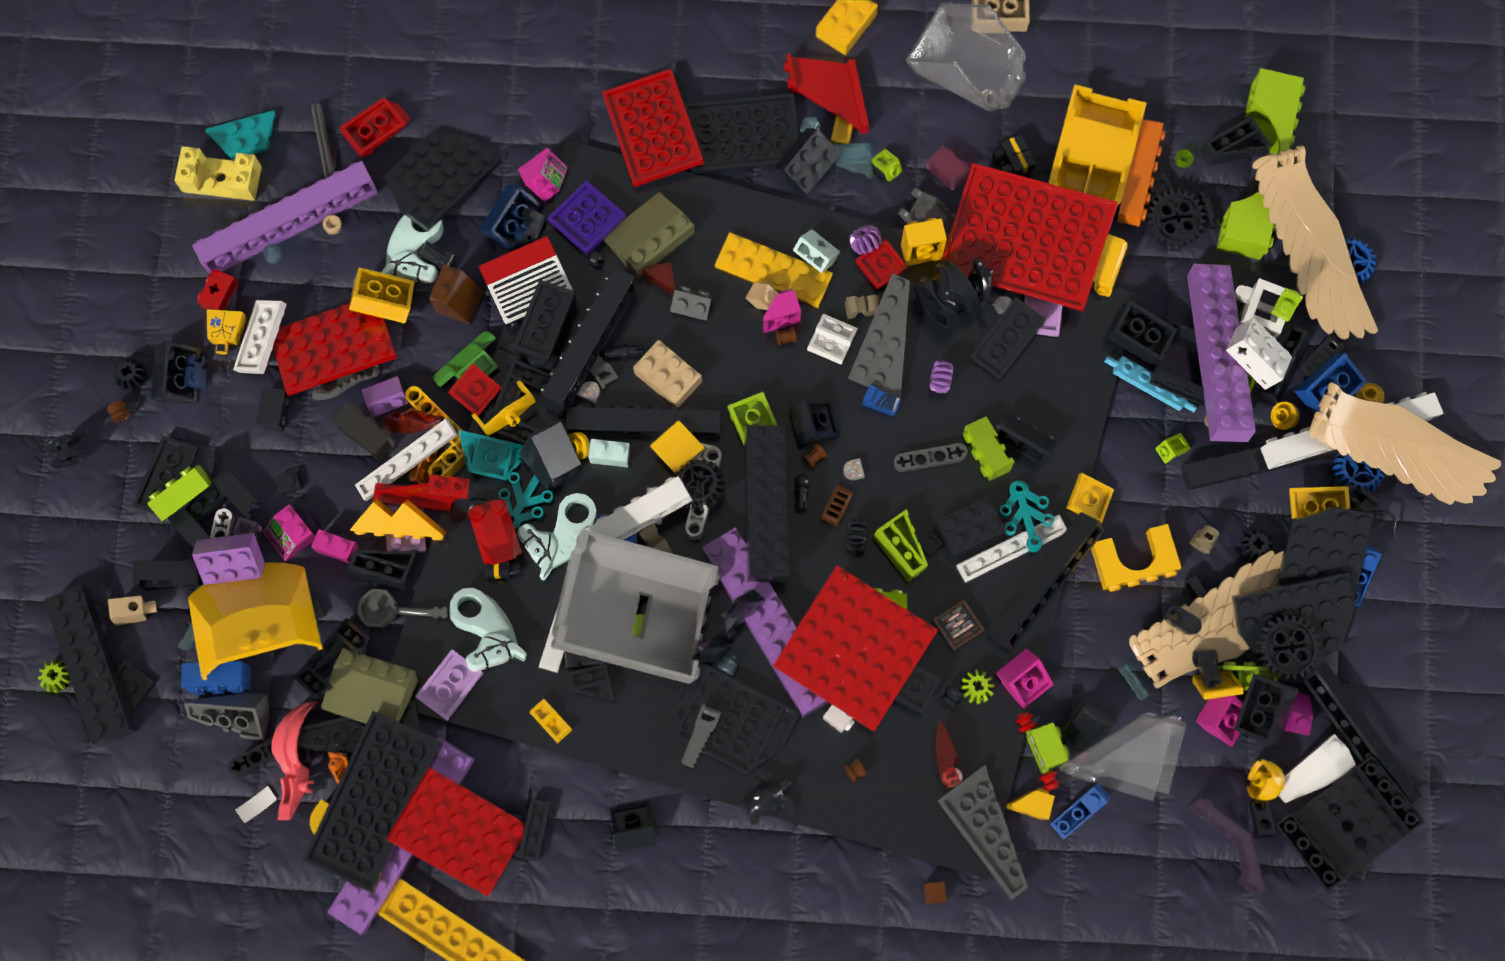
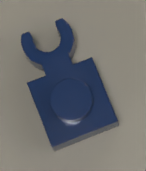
M193 354L188 359L191 366L186 367L184 386L202 390L205 389L207 370L202 369V366L205 364V357H200L198 362H196V355Z

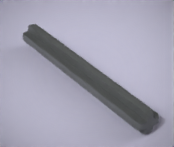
M317 103L313 104L311 108L326 179L332 176L334 167L322 106Z

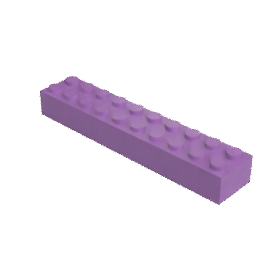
M355 162L342 171L334 172L332 176L326 179L318 180L308 188L300 189L298 193L292 196L282 198L276 204L266 206L260 212L251 213L247 218L235 221L229 227L217 230L207 238L199 239L192 247L209 274L212 273L213 269L222 272L322 222L329 215H336L377 195L378 192L363 162Z
M1193 264L1187 278L1210 441L1248 442L1256 430L1247 371L1226 351L1236 328L1240 326L1231 266Z
M734 528L703 546L702 551L711 565L718 566L719 580L733 603L735 598L753 589L765 598V601L756 613L746 617L744 621L801 716L805 717L828 703L773 667L797 627L769 582H747V549L737 529Z
M438 738V740L444 743L432 769L460 785L475 759L444 739ZM396 845L375 893H370L346 882L327 913L358 933H366L378 915L377 912L415 855Z

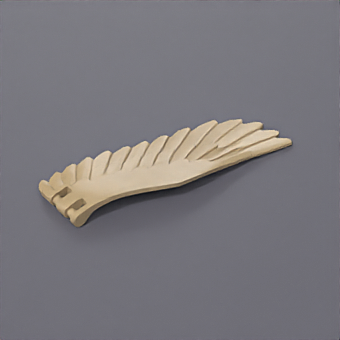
M1301 145L1297 146L1294 150L1287 149L1280 151L1279 154L1272 153L1256 159L1253 162L1252 168L1257 169L1255 180L1260 181L1259 193L1264 194L1263 206L1264 208H1269L1270 224H1276L1277 237L1283 241L1285 255H1290V270L1292 273L1297 274V289L1300 295H1305L1306 307L1310 318H1317L1321 328L1326 333L1330 334L1334 330L1339 338L1344 340L1349 338V331L1357 338H1363L1365 334L1364 329L1369 333L1375 334L1378 329L1358 284L1339 221L1314 187L1307 172L1305 147ZM1294 157L1297 158L1296 164H1294ZM1277 162H1280L1279 168H1277Z
M1329 383L1327 387L1328 392L1323 396L1319 404L1320 410L1315 412L1309 429L1311 438L1317 437L1320 443L1325 442L1330 449L1336 448L1343 456L1348 453L1355 462L1361 463L1364 461L1371 468L1381 469L1386 475L1391 476L1394 473L1403 484L1412 483L1418 492L1425 495L1432 493L1438 500L1448 505L1453 504L1454 501L1464 504L1473 503L1472 496H1483L1486 494L1487 490L1483 484L1494 482L1496 477L1491 471L1501 466L1500 460L1455 440L1402 406L1377 403L1353 397L1343 392L1334 383Z
M1269 550L1258 557L1252 565L1246 563L1240 567L1234 578H1225L1218 589H1210L1204 598H1195L1189 607L1185 604L1182 605L1181 608L1200 619L1202 628L1199 633L1187 635L1163 620L1161 623H1154L1149 630L1142 629L1137 637L1135 635L1130 636V647L1137 660L1143 663L1142 667L1148 677L1153 679L1155 688H1159L1187 672L1199 669V667L1196 668L1192 661L1194 650L1215 649L1218 654L1219 663L1239 657L1249 649L1237 632L1232 596L1276 586L1284 550L1277 554ZM1177 611L1174 614V616H1172V614H1169L1170 618L1174 621H1176L1179 617ZM1153 654L1156 659L1150 661L1148 656ZM1164 670L1166 675L1160 677L1158 673Z

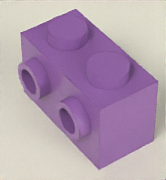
M398 376L362 390L372 418L408 404Z

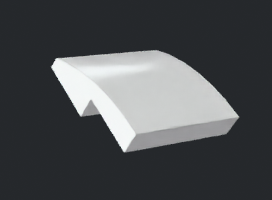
M823 314L807 350L842 365L858 328Z

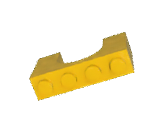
M1168 524L1149 528L1146 532L1152 552V561L1150 566L1144 570L1135 571L1126 568L1118 559L1112 538L1095 543L1091 551L1103 591L1109 589L1110 592L1120 590V586L1128 585V587L1139 585L1140 581L1146 580L1149 583L1158 580L1160 576L1165 575L1166 578L1177 575L1176 572L1181 569V565Z

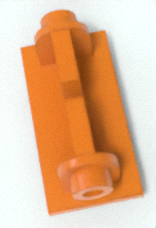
M437 451L420 462L419 466L416 465L411 469L408 475L409 482L415 484L416 482L418 484L427 482L429 479L428 469L436 460Z
M328 752L331 758L328 767L334 775L336 783L339 784L349 761L347 756L342 753Z

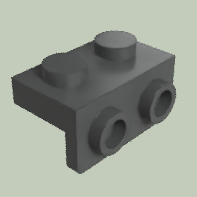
M686 285L677 287L674 291L670 312L707 321L714 295H710V292L706 290H699V292L691 290L692 288Z

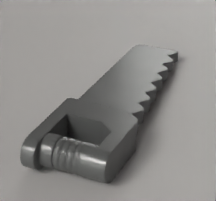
M599 355L591 369V373L600 387L604 389L607 384L616 380L618 376L611 365L603 361V358ZM605 372L611 373L603 379L599 378Z
M705 703L702 704L695 722L696 726L682 759V764L694 768L693 764L699 758V753H702L701 748L705 747L704 743L707 742L710 733L716 729L722 713L706 706L707 704ZM704 713L714 717L715 720L708 722L701 718Z

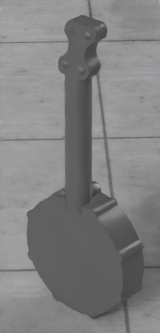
M371 589L359 599L357 613L367 627L384 629L396 619V614L433 616L435 619L441 616L443 619H446L448 608L398 607V602H396L389 591Z

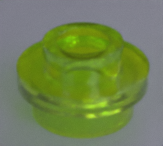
M1188 150L1177 152L1174 158L1176 165L1181 168L1191 166L1193 163L1192 153Z

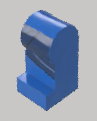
M870 384L862 405L895 416L901 400Z

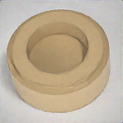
M329 215L323 220V227L327 233L337 234L341 231L343 225L338 216Z

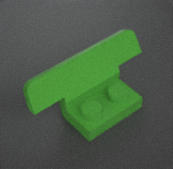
M488 331L481 333L433 376L436 384L441 387L453 376L459 379L471 363L476 365L487 376L492 373L498 366L483 349L496 339L494 335Z

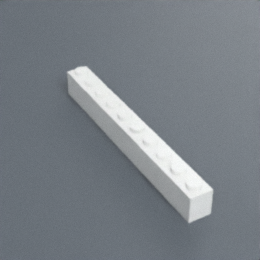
M1424 392L1416 395L1415 399L1407 397L1400 400L1398 404H1394V402L1388 403L1402 406L1426 422L1444 414L1435 393L1427 395ZM1310 427L1300 430L1299 434H1294V432L1285 434L1279 440L1277 437L1271 438L1266 441V445L1260 448L1268 469L1335 449L1327 447L1325 442L1320 443L1317 437L1311 438L1309 435Z

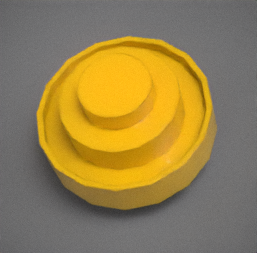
M1366 383L1355 394V397L1383 403L1384 392L1378 385Z
M1280 402L1271 411L1272 423L1279 429H1292L1299 421V410L1291 402Z
M581 432L569 434L568 438L578 459H585L589 455V439Z

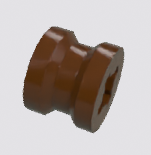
M123 400L115 401L107 406L108 413L112 415L113 423L123 422L131 416L129 410H126V403Z
M858 758L854 759L851 764L843 765L852 783L856 782L859 777L867 776Z

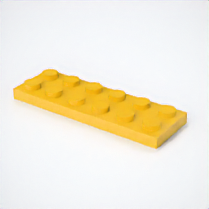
M730 232L715 263V268L753 283L769 284L776 292L795 290L797 300L819 308L833 276L832 272L825 270L821 273L809 263Z

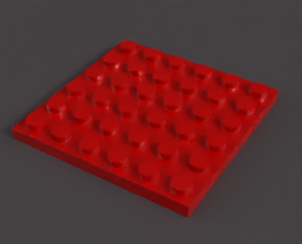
M836 566L773 667L864 726L875 731L938 629L839 566Z

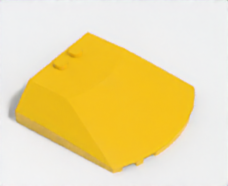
M277 562L265 563L261 578L209 585L203 584L188 597L200 672L203 680H208L207 675L219 664L300 643L316 646L318 650L323 649L306 571L302 566Z

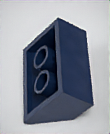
M508 184L479 230L510 251L517 250L521 244L516 242L515 232L521 227L525 218L521 215L523 209H533L541 214L544 207L521 186Z

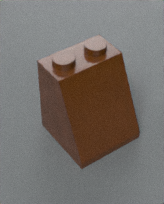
M444 264L429 299L436 313L471 325L485 291L463 271Z

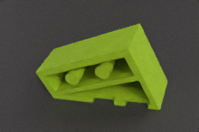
M984 417L966 425L963 437L967 443L971 444L973 457L975 460H979L983 476L988 477L989 481L1010 472L1014 460L1007 458L1004 452L1006 447L1004 444L1000 445L996 431L988 418Z
M199 464L194 468L189 466L180 473L182 477L177 481L175 478L165 484L166 489L160 492L157 490L149 496L151 500L147 504L161 521H164L213 483Z
M906 509L877 529L873 539L909 583L923 573L928 564L920 543L917 541L914 527L911 525Z

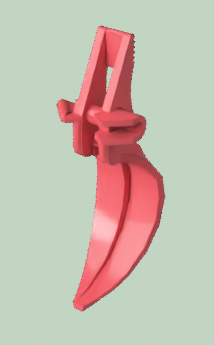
M309 701L298 705L282 719L275 730L272 739V753L285 773V778L280 779L282 799L279 805L278 820H291L304 793H313V789L308 788V785H314V781H309V769L304 767L298 759L297 740L305 716L313 706L320 705V701Z

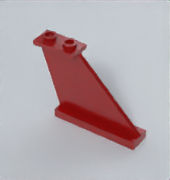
M790 53L786 55L784 69L785 72L789 73V78H787L788 88H792L794 95L798 91L860 130L861 134L868 133L869 123L855 59L847 60L846 64L791 57Z
M430 474L429 483L399 486L375 483L373 502L379 499L385 505L401 506L408 499L419 509L451 512L452 502L458 498L467 499L470 479Z

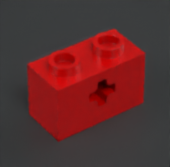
M213 269L206 279L204 289L198 294L197 302L206 310L225 311L239 283L233 276Z

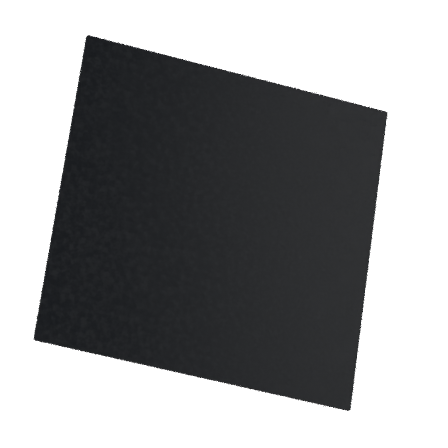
M568 140L560 158L567 166V170L560 191L546 200L542 215L546 217V221L536 239L537 241L548 236L573 291H575L576 301H573V304H571L557 340L560 348L553 355H561L563 351L568 349V342L573 334L576 335L580 320L585 319L587 316L588 306L590 303L595 302L596 293L606 283L605 277L609 271L612 272L614 267L635 276L604 240L586 255L548 221L547 218L586 180L626 214V218L660 192L694 224L695 233L638 279L635 276L636 292L600 353V357L611 365L618 378L602 389L590 371L584 383L592 381L599 386L600 395L596 404L578 397L577 394L570 406L582 405L583 407H591L592 405H600L602 408H610V406L617 405L622 408L639 406L641 409H648L650 406H657L660 409L673 407L634 374L633 367L643 356L627 357V359H623V357L606 359L605 347L622 346V344L627 346L643 344L645 355L660 340L701 375L702 383L683 402L679 409L686 410L688 407H696L698 410H705L712 407L720 410V437L695 438L700 443L720 449L722 462L719 472H722L724 475L722 479L725 480V484L721 486L725 488V491L719 492L722 498H715L717 504L711 502L704 533L698 540H691L686 534L685 528L690 507L682 506L663 517L662 524H654L658 535L667 541L673 551L672 554L710 564L702 551V547L734 528L737 529L746 544L745 448L736 426L730 418L727 407L763 392L777 425L785 426L789 577L787 582L769 583L795 626L798 627L836 566H839L872 588L883 589V592H891V590L903 591L904 594H907V610L934 628L936 627L931 621L934 617L962 599H965L986 629V632L954 653L940 632L937 631L916 664L941 678L923 714L894 699L875 731H872L853 718L852 720L855 723L849 731L844 730L842 733L823 719V716L832 706L829 702L805 717H802L800 714L783 749L756 768L770 771L773 774L775 784L783 778L792 779L791 787L786 792H783V796L789 797L793 801L794 815L792 818L787 819L784 808L781 806L776 813L770 816L983 879L988 878L990 871L937 801L955 788L947 785L944 775L948 769H958L962 774L963 782L985 765L1003 817L1005 815V807L1008 804L1026 733L1018 731L1021 725L1020 723H1015V721L1018 720L1017 716L1026 712L1029 715L1031 714L1033 702L1023 709L1003 686L997 672L1025 649H1028L1037 656L1042 664L1044 663L1063 586L1013 651L996 643L988 632L992 625L1000 618L1004 609L1013 601L1015 595L1026 584V581L1034 574L1039 564L1044 561L1050 550L1057 544L1061 536L1043 544L1038 552L1029 551L965 583L956 565L1026 531L1022 518L1016 527L1014 535H1007L1005 533L1003 537L951 560L944 545L930 557L923 551L928 566L923 573L908 583L873 539V535L877 529L907 509L911 525L914 527L918 543L928 533L935 534L941 540L935 528L937 520L987 497L990 498L1005 528V525L1011 522L1020 507L1017 500L1011 508V515L1004 518L999 513L1000 507L1005 505L1011 496L1009 488L1014 481L1025 482L1028 485L1029 491L1039 497L1046 496L1049 499V505L1046 509H1040L1036 503L1026 499L1027 505L1043 514H1051L1054 517L1060 515L1068 529L1079 514L1066 507L1078 475L1084 473L1089 477L1092 476L1117 376L1113 374L1114 367L1104 363L1108 355L1118 361L1124 351V348L1105 336L1121 305L1129 300L1136 303L1138 295L1135 292L1113 287L1110 297L1102 296L1094 290L1095 283H1093L1084 312L1062 306L1059 336L1036 334L1004 377L999 380L970 359V356L1015 297L1024 302L1025 295L992 286L991 293L987 299L994 302L995 307L993 310L984 311L980 307L974 308L970 312L959 310L957 312L958 321L949 328H944L927 313L918 300L913 288V283L922 276H928L930 279L934 278L937 272L935 266L941 263V260L908 266V270L899 275L910 281L901 403L895 416L888 415L862 405L868 387L848 379L875 315L865 316L863 313H858L855 318L847 320L846 298L879 295L881 301L888 285L886 284L877 290L856 264L855 260L863 254L859 255L852 249L850 235L853 234L854 230H858L859 227L874 225L881 233V241L886 239L904 261L901 250L903 230L686 171L634 187L623 154ZM811 229L840 251L834 264L826 270L832 272L833 276L819 308L798 300L801 309L800 323L778 329L781 331L794 326L797 343L788 342L778 346L775 330L764 333L763 317L767 310L757 309L746 299L748 292L754 284L753 282L715 268V263L729 232L806 263L808 262L794 252L793 249L800 237ZM594 250L600 252L604 257V260H599L602 262L600 266L589 264ZM686 285L691 287V290L698 292L699 290H706L710 292V295H714L707 321L670 312L674 291L677 287ZM823 314L858 328L842 365L807 350ZM504 325L498 346L508 343L514 344L520 328L507 330ZM497 346L493 361L498 367L488 375L501 387L513 359L528 364L522 353L514 351L511 346L506 348H498ZM943 360L953 365L952 380L947 393H937L930 389L931 372L936 361ZM605 372L599 378L603 379L611 373ZM527 388L536 402L519 416L520 422L541 429L559 419L567 433V413L564 417L544 407L542 393ZM500 391L478 416L484 425L488 422ZM522 391L518 399L525 396V394ZM804 399L830 400L840 436L816 442L824 449L827 457L821 458L815 463V467L811 468L802 458V454H806L814 448L815 443H798L789 407ZM1008 413L1017 415L1021 419L1020 421L1025 424L1030 423L1034 425L1037 431L1051 435L1056 441L1055 446L1042 466L998 440L1000 445L1004 444L1006 447L1004 452L1008 459L1012 458L1014 460V464L1010 472L989 481L988 477L983 476L980 470L981 464L979 460H975L971 451L973 448L970 443L965 441L963 433L966 425L984 417L988 418L994 430H996L1004 415ZM473 419L469 432L487 436ZM491 434L490 436H487V437H491V438H495V439H500V440H504V441H508V442L520 444V443H517V442H514V441H511V440L502 438V437L497 436V435H494V434ZM586 435L590 443L591 439L629 443L631 448L629 466L619 467L590 463L588 455L585 459L579 460L581 465L575 477L572 479L566 478L559 486L555 488L552 486L547 489L553 493L554 499L552 502H543L525 507L521 514L532 512L534 507H541L544 511V516L541 519L521 522L520 526L529 523L536 530L553 533L556 527L560 503L566 496L574 493L587 495L593 500L598 520L599 514L611 515L616 508L620 506L625 507L630 504L632 499L646 495L647 487H660L665 484L664 482L671 477L676 478L677 475L650 447L660 436ZM956 443L964 444L967 448L966 458L958 463L908 472H899L893 466L895 457L900 453ZM957 448L954 453H950V450H947L949 453L948 459H951V455L957 454L958 457H961V454L964 453L963 451H960L959 448ZM938 451L934 454L936 460L942 461L945 459V454ZM715 453L708 456V459L713 461L718 458V455ZM918 455L916 457V462L919 464H924L926 462V457L924 455ZM910 456V461H903V459H900V461L897 463L901 464L902 467H905V463L911 462V466H914L912 463V456ZM860 458L865 477L858 480L847 479L843 474L844 465L848 461ZM522 459L521 463L512 472L519 474L521 490L524 493L534 474ZM465 464L454 477L470 479L467 499L458 498L452 502L451 512H441L438 525L447 533L444 536V540L432 539L410 605L413 608L434 609L435 607L442 609L446 607L448 608L447 618L443 619L440 616L438 619H435L433 616L407 615L391 664L415 671L419 682L409 702L415 701L417 713L738 807L740 801H748L753 788L764 783L762 779L753 774L755 770L745 775L704 753H699V758L693 764L694 768L682 764V759L688 745L676 739L677 692L683 682L604 662L608 667L615 701L612 702L572 692L568 672L576 670H567L565 668V653L558 673L539 668L559 604L569 560L553 568L544 581L540 579L541 568L533 560L517 535L522 554L521 556H516L515 559H511V563H521V574L511 575V579L498 578L488 581L485 577V565L468 511L470 510L467 508V504L471 498H485L488 502L500 499L498 493L503 488L508 489L511 494L509 500L513 510L517 505V501L509 479L501 480L467 472ZM705 472L703 476H709L711 474ZM799 474L807 475L810 481L806 487V490H809L806 511L795 510L796 494L794 490L798 488L794 481L795 477ZM691 475L687 478L684 486L691 481ZM512 476L511 481H516L518 477ZM539 482L531 497L542 495L546 490L541 482ZM836 485L854 492L838 527L821 520V515ZM1021 487L1016 488L1018 492L1023 490ZM839 491L837 493V495L844 497L846 499L848 497V495L843 494ZM507 492L501 494L503 498L508 496ZM546 494V495L544 496V498H545V499H550V498H551V495H550V494ZM836 498L834 499V501H836V502H838V503H840V504H842V505H844V503H845V502H843V501H841V500H839V499H836ZM1041 500L1040 504L1045 505L1046 501ZM575 505L567 512V519L577 524L582 523L589 516L588 508L583 505ZM831 505L832 508L841 511V508ZM696 508L694 513L696 515H702L704 513V509L703 511H701L699 508ZM1008 509L1002 510L1005 514L1009 512ZM536 510L534 515L539 516L541 511ZM828 511V514L834 517H838L837 514ZM1031 516L1034 526L1042 523ZM855 518L866 520L868 524L866 549L859 552L848 550L846 546L848 521ZM692 526L689 529L692 534H696L700 530L697 526ZM1009 526L1007 527V530L1013 531L1014 528ZM638 536L637 544L648 547L647 543L643 542ZM720 580L717 585L709 589L708 596H711L709 606L705 608L704 614L707 615L705 625L701 627L700 633L703 634L700 644L716 635L727 620L722 616V613L732 608L733 601ZM465 588H475L492 598L504 611L514 629L517 645L525 651L527 656L524 661L514 657L503 664L481 670L484 674L447 721L415 696L451 650H454L466 659L471 652L478 648L482 637L456 627L450 619V602L454 594ZM640 595L636 615L645 614L649 597ZM465 601L457 608L459 613L467 618H473L481 612L479 605L472 601ZM745 621L740 625L737 624L734 628L735 633L729 639L733 644L721 659L702 662L798 711ZM978 670L979 676H981L984 671L986 672L985 679L992 677L988 684H994L995 687L989 689L993 692V695H987V702L981 698V703L977 704L976 698H974L972 703H970L969 699L971 696L968 695L962 701H959L957 703L958 707L956 710H953L939 700L941 695L946 693L948 686L953 687L962 695L967 692V690H961L960 687L966 685L962 682V679H968V672L974 676V671ZM979 683L974 685L975 691H978L979 689L982 691ZM543 699L572 729L559 743L529 713ZM858 758L867 776L859 777L856 782L852 783L843 765L851 764L854 759ZM952 772L951 776L948 775V779H951L950 782L955 783L956 779L959 780V775L956 776V773Z

